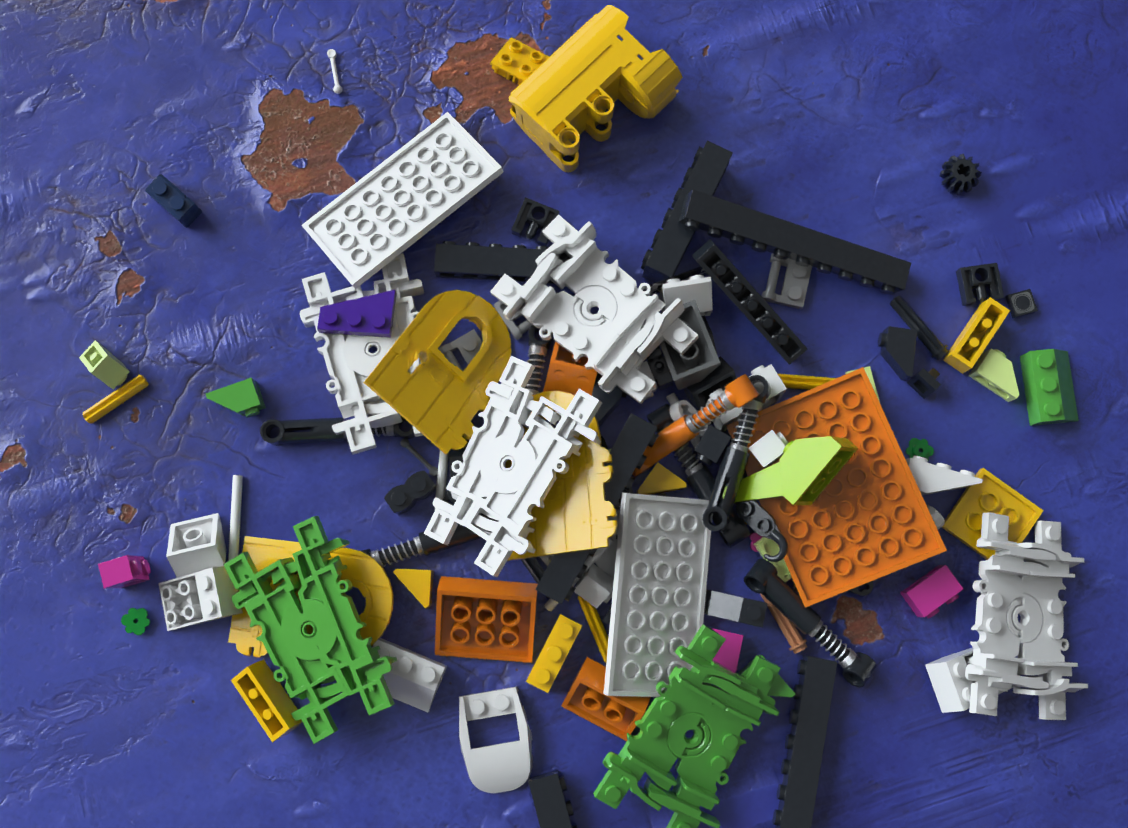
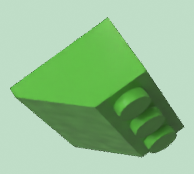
M1046 349L1029 351L1021 355L1020 363L1030 426L1079 421L1068 351Z

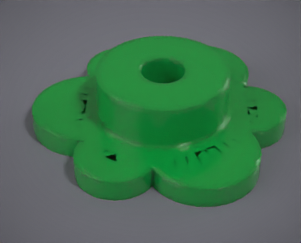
M912 438L905 452L909 455V458L920 456L929 461V457L933 455L934 449L928 445L926 439Z
M130 608L128 614L123 615L121 618L122 624L126 626L125 631L127 633L142 635L145 632V627L150 625V619L147 618L148 611L145 608H139L138 610Z

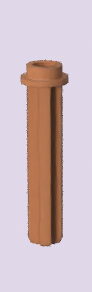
M760 594L764 602L768 603L767 607L790 644L789 650H793L794 654L807 648V640L802 639L795 625L768 599Z

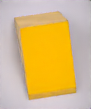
M657 463L636 493L651 495L682 490L687 486L685 481Z
M395 569L393 571L425 609L432 605L433 570Z

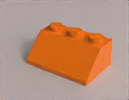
M586 657L561 707L627 741V733L631 735L636 727L634 722L642 718L651 697L605 695L606 667Z

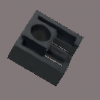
M525 197L511 232L513 235L521 237L527 222L530 225L526 232V237L531 240L535 237L538 228H541L543 231L560 215V211ZM536 212H541L545 215L540 220L534 219L532 216ZM541 232L537 244L547 247L549 239Z
M997 263L961 267L956 271L962 306L972 305L976 302V298L973 296V288H976L977 299L981 303L987 300L985 288L989 286L992 299L1000 301L1004 298ZM975 273L981 275L982 282L975 278Z
M658 346L647 357L653 378L661 391L673 386V378L665 356L661 357L662 352Z

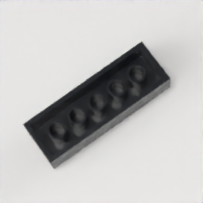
M709 141L706 142L704 148L699 146L692 166L688 168L682 186L678 188L672 206L668 208L661 226L663 230H657L651 246L653 250L648 249L643 258L641 269L644 270L643 278L656 283L667 278L670 280L674 276L696 232L695 230L687 229L685 224L678 222L685 195L691 190H696L714 196L733 152Z

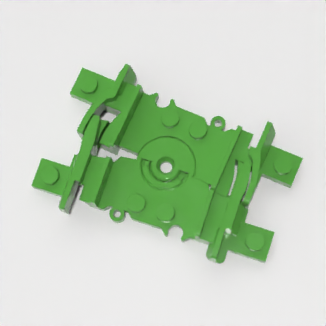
M313 516L293 526L302 550L293 553L294 560L292 557L280 559L258 572L249 553L243 552L223 564L235 589L240 590L232 596L234 606L237 609L245 607L251 618L250 627L261 626L262 634L256 639L263 642L273 664L280 667V669L274 672V679L277 682L286 680L285 688L290 698L309 699V704L291 713L294 720H302L313 744L338 731L327 707L347 696L360 692L368 715L394 705L395 703L383 674L392 670V663L398 661L396 657L391 656L380 658L377 651L380 647H371L372 637L366 639L361 637L360 630L362 627L367 626V624L360 620L352 597L345 594V592L352 589V582L348 579L340 581L341 571L347 569V566L342 564L339 556L328 560L331 558L330 553L349 545V540L335 538L328 541L319 516ZM271 581H273L274 585L281 583L274 591L270 586ZM298 590H299L298 595H299L300 602H299V600H298V598H297V596H296V594H295V592H297ZM307 625H311L313 627L312 634H309L307 632ZM333 681H337L336 683H333V684H328V685H322V686H321V684H326V683H330V682H333Z
M702 624L687 648L679 646L675 651L679 658L693 666L692 669L688 670L685 667L679 669L675 666L668 677L669 685L664 681L656 684V691L660 696L653 700L642 719L634 722L640 728V733L636 736L627 733L628 740L620 753L617 755L614 752H609L605 756L603 765L609 770L594 791L595 798L617 809L630 788L631 792L638 795L656 810L660 811L663 805L669 810L674 811L666 828H697L700 822L714 828H720L721 824L717 818L701 811L699 807L702 806L711 811L714 804H719L720 800L715 794L717 791L716 782L720 785H725L729 780L724 770L729 768L740 745L746 744V740L740 737L741 731L743 729L753 731L752 723L760 726L759 718L762 712L776 716L779 715L780 712L774 707L775 700L768 696L767 693L781 668L756 655L745 677L732 672L713 660L726 639ZM688 730L694 731L691 738L685 737ZM678 757L679 759L676 763L675 769L679 775L675 780L674 776L670 772V769ZM646 772L648 776L643 788L638 785V782Z

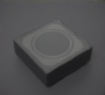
M1031 289L1005 296L1012 319L1038 311Z

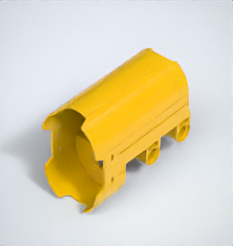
M607 5L598 14L596 13L515 88L509 96V102L512 104L510 114L513 119L564 172H573L578 167L579 135L584 130L599 142L606 141L610 137L614 102L617 99L639 117L650 119L663 110L679 92L675 87L683 77L670 56L663 49L650 53L625 29L629 16L612 5ZM604 125L607 129L600 131L596 129V126ZM570 155L574 160L566 162L563 160V157Z

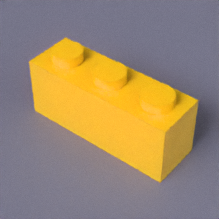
M991 297L982 302L943 361L962 374L972 369L1010 310Z
M562 614L559 615L526 682L546 693L549 692L582 627L581 624Z
M264 659L247 666L231 680L272 742L289 734L302 723L301 719L294 720L291 713L298 709L280 682L274 679V674Z

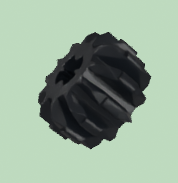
M964 153L958 157L954 155L947 162L943 163V170L939 176L944 178L941 185L948 184V192L955 189L957 195L963 191L968 193L972 190V187L978 185L979 180L977 178L981 176L982 172L976 170L979 167V163H972L973 156L965 159Z

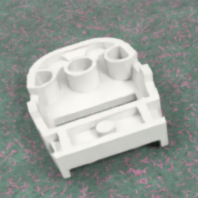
M517 686L459 696L461 752L471 782L479 790L487 793H500L517 789L531 775L533 767L532 734L524 706H522L518 695L519 690ZM516 713L519 741L471 749L467 721Z

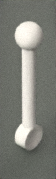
M329 49L327 56L331 60L335 83L333 90L336 94H340L342 87L339 85L335 62L337 54L334 49Z

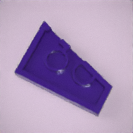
M396 290L320 307L318 332L391 338L397 296Z

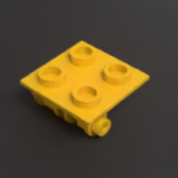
M511 37L490 64L494 73L505 77L507 80H510L513 76L512 82L516 83L518 80L517 84L520 85L549 56Z

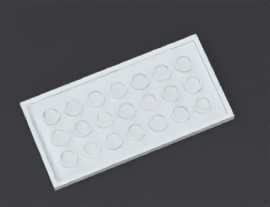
M446 112L302 226L356 289L504 171L487 151Z
M633 493L621 494L604 684L605 695L659 697L660 695L656 691V684L664 681L669 685L668 677L675 666L679 669L682 667L688 670L692 669L693 666L679 658L675 651L679 646L686 648L689 646L704 621L711 530L704 526L702 517L707 509L709 500Z

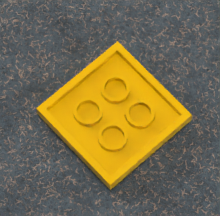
M981 468L975 477L983 479L982 483L966 488L946 517L942 528L988 560L992 555H995V550L976 547L977 540L981 538L983 513L990 512L1009 516L1008 541L1022 543L1044 510L985 468Z

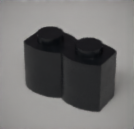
M425 470L419 471L411 475L404 485L392 488L384 499L395 514H403L411 510L417 501L431 496L436 490V485Z

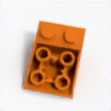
M555 341L543 392L561 391L575 396L577 391L581 389L592 396L598 372L594 369L587 370L585 368L588 357L583 356L576 362L574 355Z

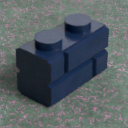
M162 174L158 175L145 189L159 205L186 228L202 213V210Z

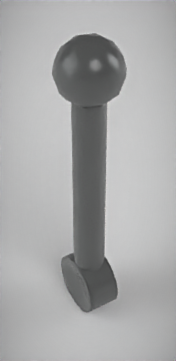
M407 438L401 440V446L407 448L429 470L431 476L438 475V468L432 467L410 445Z

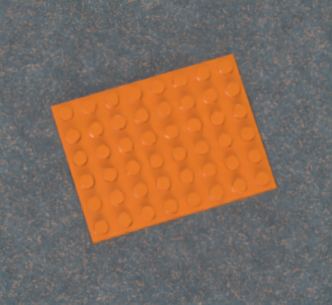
M864 367L757 413L759 417H756L755 421L757 423H754L753 427L755 430L751 432L753 436H750L749 440L751 443H748V448L771 430L775 434L780 431L788 443L795 439L833 436L847 438L858 447V450L812 505H792L785 497L759 500L760 505L774 517L781 534L787 540L788 552L784 560L805 608L947 551ZM738 421L726 425L732 439L735 437L733 433L737 430L735 426H738ZM748 449L747 452L750 455L745 470L747 475L750 476L764 468ZM779 457L777 460H775V461H774L772 464H770L769 466H772V465H774V464L780 462V458H781V457Z

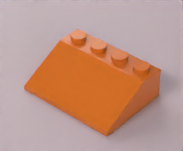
M441 576L437 588L435 655L532 663L538 593L535 589L538 584Z

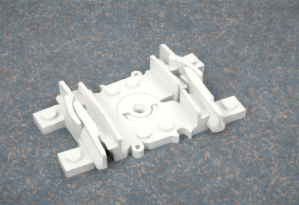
M511 356L499 380L501 385L492 381L486 389V395L491 398L485 411L478 414L484 418V425L481 428L472 426L473 435L462 455L464 462L457 460L452 463V471L458 474L451 477L446 489L451 492L452 498L456 500L455 504L452 505L435 497L433 506L436 510L424 532L429 537L448 545L458 523L469 528L487 540L474 563L495 577H498L513 551L520 555H524L526 551L535 552L536 549L526 539L529 532L533 533L535 530L529 526L530 522L537 520V518L532 516L531 510L534 506L544 508L543 501L557 479L556 472L560 474L568 472L569 465L563 460L569 458L572 453L577 456L581 454L578 451L583 443L574 438V435L579 437L582 434L598 445L601 443L597 432L588 427L600 408L601 401L581 389L577 391L567 410L542 396L538 402L533 401V393L525 389L535 367ZM538 415L546 418L550 423L556 425L557 421L559 423L557 424L556 428H554L550 423H548L546 420L542 419ZM523 426L529 428L525 435ZM507 460L512 461V466L510 468L505 467V463ZM481 513L499 522L492 521L491 519L481 515Z
M990 512L983 513L981 538L977 540L976 547L995 550V555H992L988 560L979 562V576L982 580H976L973 583L974 591L981 592V595L977 598L975 625L971 629L978 631L980 637L977 642H970L974 648L973 664L966 666V679L976 681L971 683L969 712L997 716L998 691L1008 692V689H1011L1013 686V693L1039 695V719L1066 720L1065 692H1076L1088 688V684L1069 683V679L1062 678V676H1072V667H1078V663L1065 662V658L1061 651H1066L1069 648V642L1067 639L1062 638L1064 633L1063 607L1066 601H1061L1058 598L1059 590H1066L1062 583V578H1075V574H1069V568L1084 563V558L1071 557L1070 553L1062 551L1061 522L1036 521L1035 543H1017L1008 541L1009 516ZM1018 614L1021 616L1020 622H1018Z

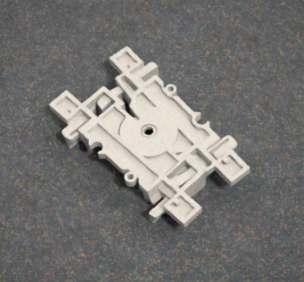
M558 215L542 231L544 236L554 244L535 260L538 267L526 284L521 286L504 274L490 293L507 306L503 314L509 321L525 303L526 305L520 313L528 322L536 328H540L539 335L543 340H550L553 334L554 340L571 352L576 362L583 356L588 357L585 368L587 370L594 369L602 375L598 385L603 391L611 393L617 385L622 391L642 404L656 386L653 380L638 370L644 363L643 361L663 340L683 355L699 336L678 318L685 310L683 302L679 297L660 314L659 311L666 304L659 299L658 295L650 296L651 288L649 284L642 283L637 288L636 281L619 267L617 259L612 264L605 263L609 253L608 251H600L594 241L597 233L590 221L577 231ZM563 253L571 258L564 263L558 259ZM551 280L561 290L567 286L575 293V296L573 297L565 291L556 293L553 287H548L546 284ZM592 307L599 308L597 314L590 313Z
M403 253L382 268L384 279L374 281V290L362 291L361 286L356 289L351 286L331 293L325 272L302 279L310 307L301 310L300 317L306 328L316 327L317 332L314 335L316 342L320 340L326 341L323 347L317 348L319 353L324 355L328 373L332 380L326 383V388L329 393L336 394L335 397L343 419L355 416L353 419L332 425L336 435L346 432L353 455L377 447L371 428L390 426L402 422L401 415L363 382L419 313L416 312L412 296L424 294V288L419 279L409 281ZM396 290L397 296L391 338L318 332L320 307ZM372 346L378 348L376 353H370L369 349ZM419 358L409 368L408 372L410 374L421 363ZM413 426L415 437L423 436V434L420 433Z

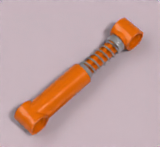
M744 374L725 386V391L720 396H717L716 400L712 399L710 404L706 403V407L701 406V410H696L695 414L682 416L657 433L658 437L653 447L647 446L643 453L647 458L641 469L635 468L632 475L634 477L651 468L656 462L698 436L701 428L703 429L706 425H710L711 421L714 422L716 418H720L721 414H726L727 411H731L735 407L741 408L758 397L759 393L748 376Z

